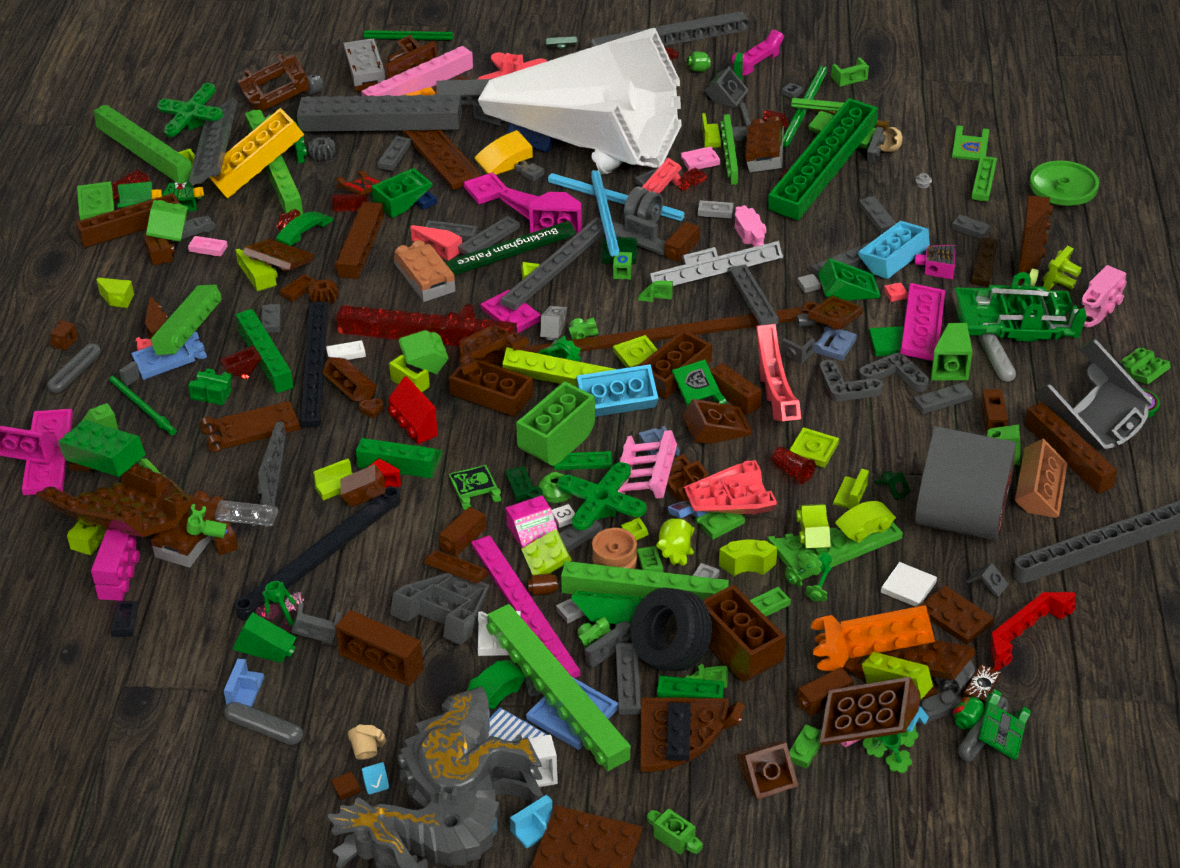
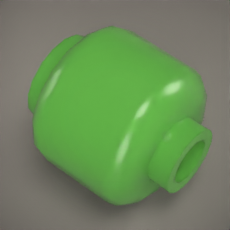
M697 51L692 52L686 61L692 72H705L709 69L711 62L707 53Z

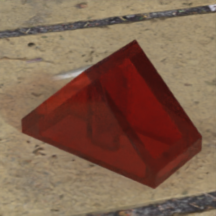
M251 346L219 360L228 373L248 379L261 360V356L255 347Z

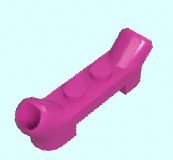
M774 29L771 30L766 40L743 54L742 76L753 72L754 65L766 57L774 58L779 54L780 45L784 39L782 33ZM734 53L731 57V63L733 65L737 53Z

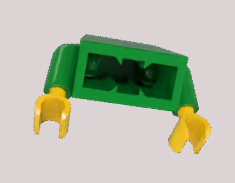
M190 182L182 184L169 183L163 192L162 190H151V199L174 193L180 204L188 206V211H197L196 200L201 201L204 196L203 187L195 188Z

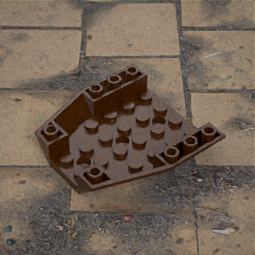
M134 464L121 475V483H115L112 487L97 488L94 492H82L76 497L52 486L45 487L44 490L36 492V496L54 510L93 527L101 525L107 530L119 529L122 533L140 537L177 527L192 504V499L172 479L165 477L164 474L156 473L152 469L144 468L140 464Z

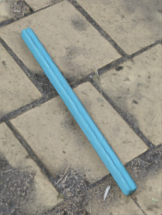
M593 170L591 178L609 253L612 257L614 255L618 256L619 247L600 171Z
M553 173L548 176L549 183L596 196L594 187L591 184ZM604 188L607 200L625 205L629 195ZM666 206L662 207L661 216L678 221L684 219L685 213L683 211Z

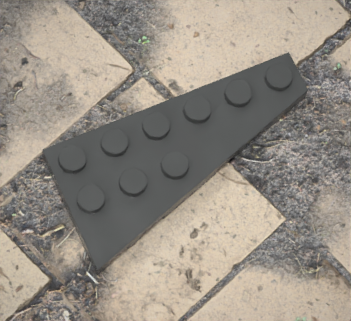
M276 422L258 472V494H262L260 506L264 508L265 516H273L286 440L284 422Z

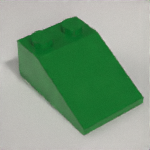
M412 168L372 185L373 203H383V211L393 218L406 212L433 184L415 168Z
M829 258L818 273L824 294L828 298L835 296L843 300L875 299L881 296L874 275L867 271Z

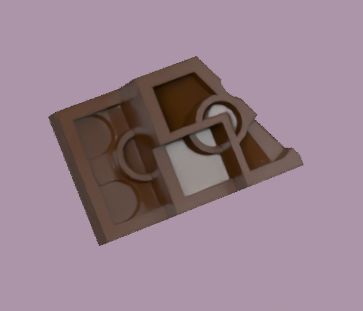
M682 454L673 459L665 490L679 502L689 501L684 487L708 477L709 474L699 460L690 463L687 457Z

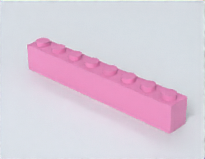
M464 46L458 47L381 83L368 87L362 91V96H401L435 86L436 81L448 80L472 69V52Z

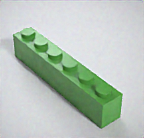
M198 285L151 338V342L156 355L176 354L222 300L217 285Z

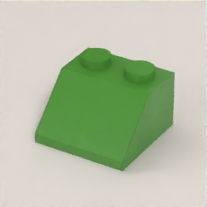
M154 200L146 235L181 242L186 225L188 206Z
M424 330L398 340L406 363L420 369H426L431 373L438 374L449 359L440 335L435 332L431 333Z

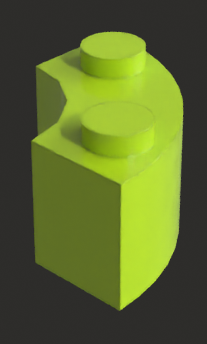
M868 501L848 510L835 524L848 538L860 543L872 533H883L891 526L896 517L882 502Z
M799 505V510H796V521L800 522L801 531L799 532L800 544L804 543L805 548L830 547V526L827 521L826 505Z
M764 540L732 541L719 549V567L733 576L747 571L764 575L777 563V547Z

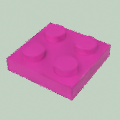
M493 172L463 182L466 191L478 204L501 198L500 190L507 188Z

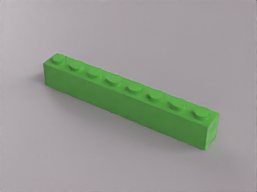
M565 561L561 575L562 593L573 594L577 590L645 597L658 588H675L692 592L704 600L729 587V580L570 561Z

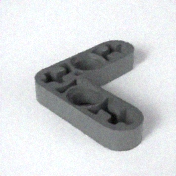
M900 353L889 355L862 366L859 371L860 380L872 378L880 380L896 373L915 391L923 392L928 388L929 378L905 355ZM905 371H911V372H913V373H912V374H908V373H905Z
M823 360L820 363V375L829 397L833 401H847L875 397L882 394L883 382L881 380L872 378L844 382L838 366L833 360ZM830 379H835V380H837V381H836V382H832V381H829V380H830Z

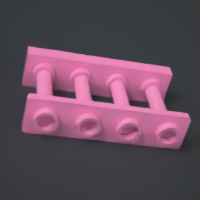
M672 430L664 431L660 442L635 444L632 436L627 437L620 462L630 465L631 475L629 478L652 476L649 481L628 483V478L618 492L625 494L626 491L650 489L656 498L664 497L677 447ZM659 449L656 455L635 457L636 452ZM655 463L653 468L632 470L633 465Z

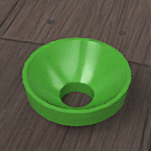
M553 472L540 480L538 487L542 489L543 497L546 501L560 503L572 496L559 490L558 483L551 482L552 479H559L564 474Z

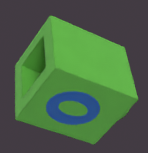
M619 252L618 256L614 255L613 279H631L632 253Z

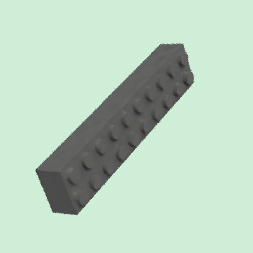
M461 95L301 97L298 108V126L302 132L459 129L462 115Z

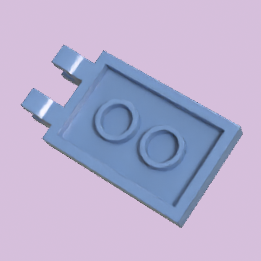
M197 332L191 335L176 354L156 355L153 345L131 353L134 362L138 364L142 379L144 380L194 362V357L198 359L206 358L204 345L197 340L199 339Z

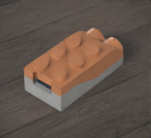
M417 240L410 247L401 245L395 250V265L423 302L455 292L453 272L429 243L425 244L422 240Z

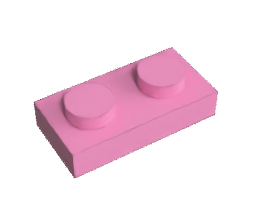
M194 236L188 245L189 252L213 256H222L228 247L227 241Z

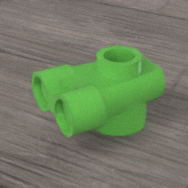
M594 317L586 319L585 322L580 318L570 322L569 331L572 339H584L586 336L599 334Z
M602 617L593 626L589 623L580 626L577 634L581 645L587 648L605 634H608L611 629L606 618Z

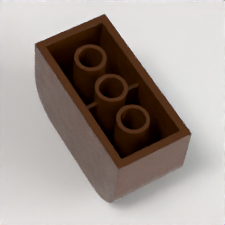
M734 584L703 600L712 621V636L709 649L738 679L746 682L783 662L786 636Z

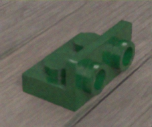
M603 237L601 263L613 264L614 256L610 255L606 237ZM616 237L619 252L632 253V264H636L637 238Z

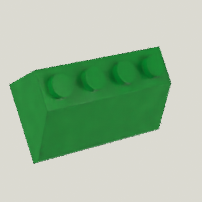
M361 438L356 449L358 468L365 469L380 458L398 468L400 474L430 479L433 478L443 450L366 438Z

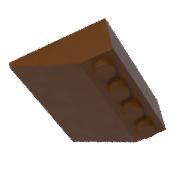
M1028 195L1018 273L1026 272L1030 275L1032 268L1036 269L1041 263V258H1045L1046 247H1043V244H1047L1048 233L1045 232L1050 228L1048 215H1052L1053 205H1050V197ZM1020 279L1018 284H1022L1024 279Z
M911 677L829 690L820 744L828 745L905 733L918 712L921 693Z

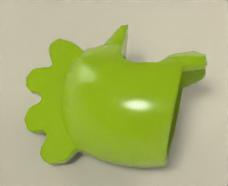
M669 519L665 521L659 531V541L656 543L657 548L662 550L663 557H669L673 565L677 563L682 566L686 565V555L694 554L690 538L695 528L682 519Z

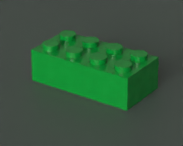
M88 420L80 422L58 441L65 460L120 477L146 455L139 436Z

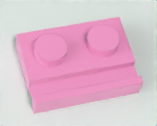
M712 146L681 153V159L689 171L720 165V158L712 150Z

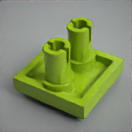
M1067 245L1063 251L1060 250L1055 260H1051L1048 265L1049 272L1045 274L1042 280L1044 282L1043 287H1046V290H1051L1057 283L1067 287L1069 290L1074 288L1077 280L1064 274V272H1068L1077 278L1082 270V267L1069 261L1074 248Z

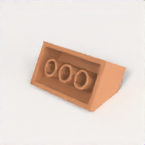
M1044 438L1024 448L1015 501L1027 513L1057 518L1060 514L1068 463Z

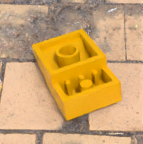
M516 130L493 141L480 151L474 160L486 174L493 172L497 175L515 169V164H518L520 161L532 158L533 150L531 144Z

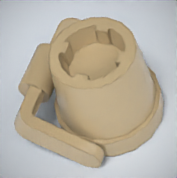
M360 724L348 731V738L351 741L355 757L359 760L376 756L378 753L377 746L383 747L386 743L382 730L373 725Z

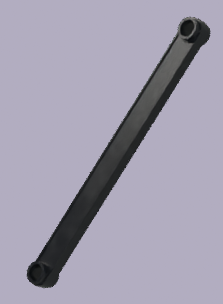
M393 486L385 488V493L374 498L248 595L238 599L235 606L238 618L242 621H247L252 612L256 614L265 607V599L262 592L265 591L268 583L272 581L283 582L285 588L288 589L391 509L398 507L401 500L398 489Z

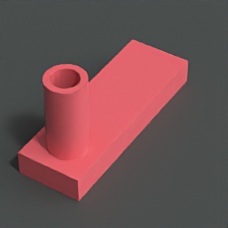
M667 158L642 188L647 189L649 192L654 191L660 194L670 181L675 186L680 185L682 179L678 172L682 169L681 166Z

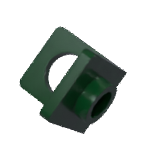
M889 470L874 480L875 484L888 483L895 500H899L911 492L903 472H892V470ZM897 482L903 484V491L901 493L896 491L895 486Z

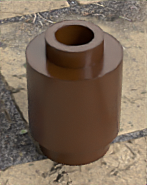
M551 573L531 575V579L527 580L528 592H532L533 596L553 594L554 591H558L556 575H551Z

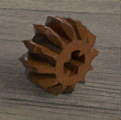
M317 279V282H311V286L308 289L311 302L328 301V306H330V303H335L339 295L336 282H332L331 279Z

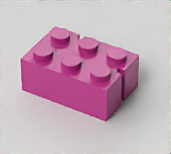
M119 529L106 530L91 570L94 584H96L95 588L98 599L122 601L125 593L129 590L130 578L134 576L135 564L140 559V553L136 549V537L122 533Z

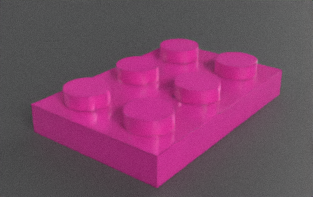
M510 290L481 303V310L504 329H507L510 334L513 332L519 333L541 322V315L527 303L521 305L516 311L501 305V298Z

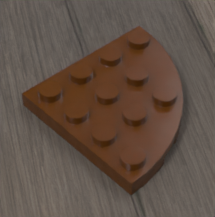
M641 698V772L666 770L689 762L667 760L669 702L691 703L689 761L705 752L722 732L724 727L722 722L727 718L729 698Z

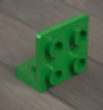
M152 181L119 184L120 202L117 203V207L124 208L151 200Z

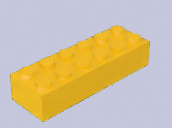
M280 108L226 152L220 174L215 177L210 176L209 178L226 198H229L256 174H259L268 164L272 163L280 154L284 153L292 144L299 141L304 134L296 123Z

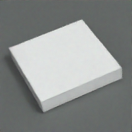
M899 562L881 587V593L918 607L935 585L937 577Z

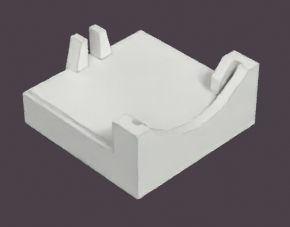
M516 611L517 614L521 617L520 611ZM478 612V656L509 655L506 649L500 647L496 637L489 634L486 627L488 615L484 612Z

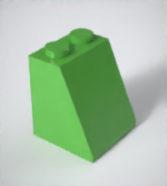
M948 323L934 349L931 380H969L973 351L967 323Z

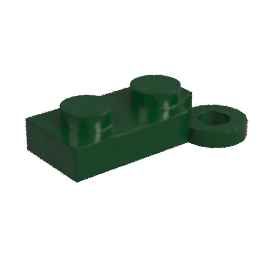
M524 466L505 470L506 478L516 502L526 500L527 498L533 499L543 496V491L540 487L532 486Z

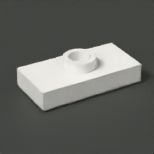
M362 341L326 347L328 357L346 358L347 360L366 357Z

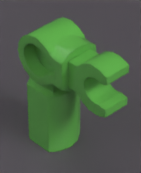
M192 504L186 527L187 532L191 535H198L202 532L204 533L203 535L224 538L226 524L209 520L203 521L206 506H203L201 511L195 510V504Z

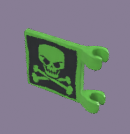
M486 465L449 474L463 510L471 507L470 497L489 492L493 502L501 501V491L496 486Z

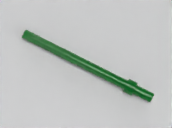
M113 375L109 378V381L149 415L159 428L166 430L170 435L176 434L177 430L170 425L168 419L160 416L117 377Z

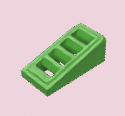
M657 546L637 549L641 570L663 572V565Z

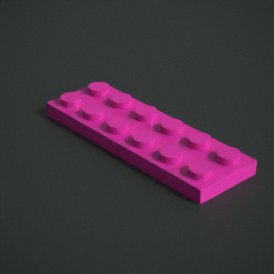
M910 283L900 354L933 361L934 349L940 340L945 290Z
M72 409L34 411L31 430L55 434L58 444V441L71 431ZM59 444V449L49 464L26 460L22 485L23 495H35L36 492L50 486L56 487V489L63 492L67 460L64 459Z

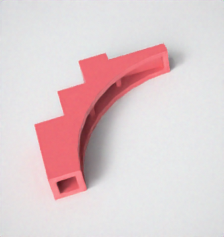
M776 324L756 326L760 360V382H765L767 401L772 403L773 420L790 421L801 419L799 399L793 395L783 369Z

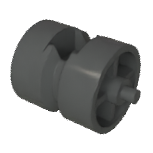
M970 660L954 680L935 677L936 683L941 690L947 691L951 689L956 695L974 675L975 666Z

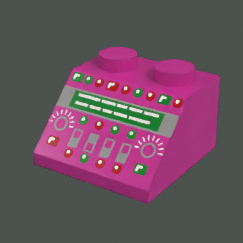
M543 496L506 507L507 526L521 548L557 529L551 508Z

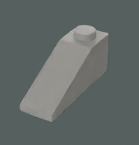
M549 306L541 315L540 337H545L546 340H555L560 337L567 307Z

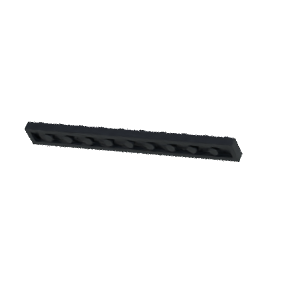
M328 301L310 302L301 413L302 427L321 426L324 383L322 371L325 367Z

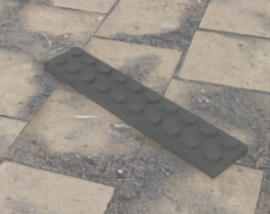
M235 98L216 106L222 109V118L217 121H204L189 177V182L192 186L197 183L201 184L210 176L215 177L221 172L238 103Z

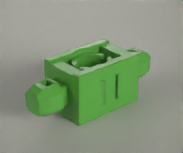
M670 809L663 814L655 810H651L648 813L647 821L654 827V837L680 855L686 849L696 854L702 850V842L695 837L696 827Z

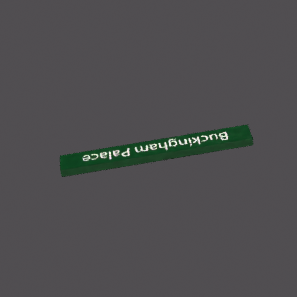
M566 221L446 261L445 264L454 275L574 236L576 235V230L570 221Z

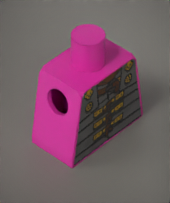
M955 245L927 246L926 255H915V265H925L926 275L953 279Z

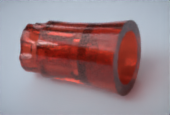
M778 447L771 457L773 464L793 477L799 484L809 481L816 468L814 460L783 447Z

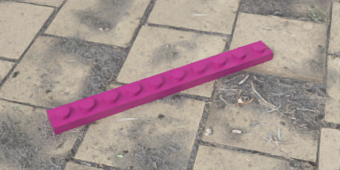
M491 536L472 541L473 550L488 570V573L507 602L515 611H520L523 621L571 677L576 678L580 676V669Z

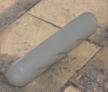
M996 334L978 335V340L998 378L1005 382L1013 381L1016 377V371Z

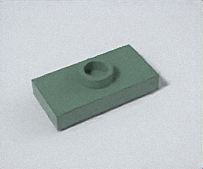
M577 37L546 39V48L557 47V49H565L566 46H577Z

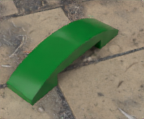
M316 211L306 212L290 221L278 234L276 241L291 246L301 240V233L315 225L324 227L333 222L334 218Z

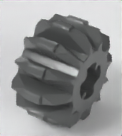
M317 137V139H311L308 143V154L315 161H326L327 159H332V156L335 155V143L330 137Z

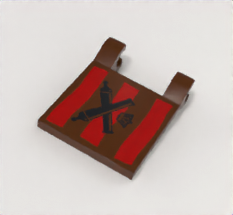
M364 170L357 172L360 178L346 182L342 176L335 178L338 181L337 189L343 187L359 195L372 192V185L382 182L368 176Z

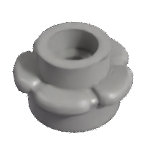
M922 173L916 177L915 181L919 188H928L932 179L928 174Z

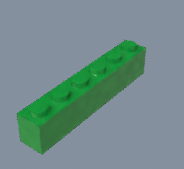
M250 309L237 313L238 331L275 393L294 388L291 370L254 310Z

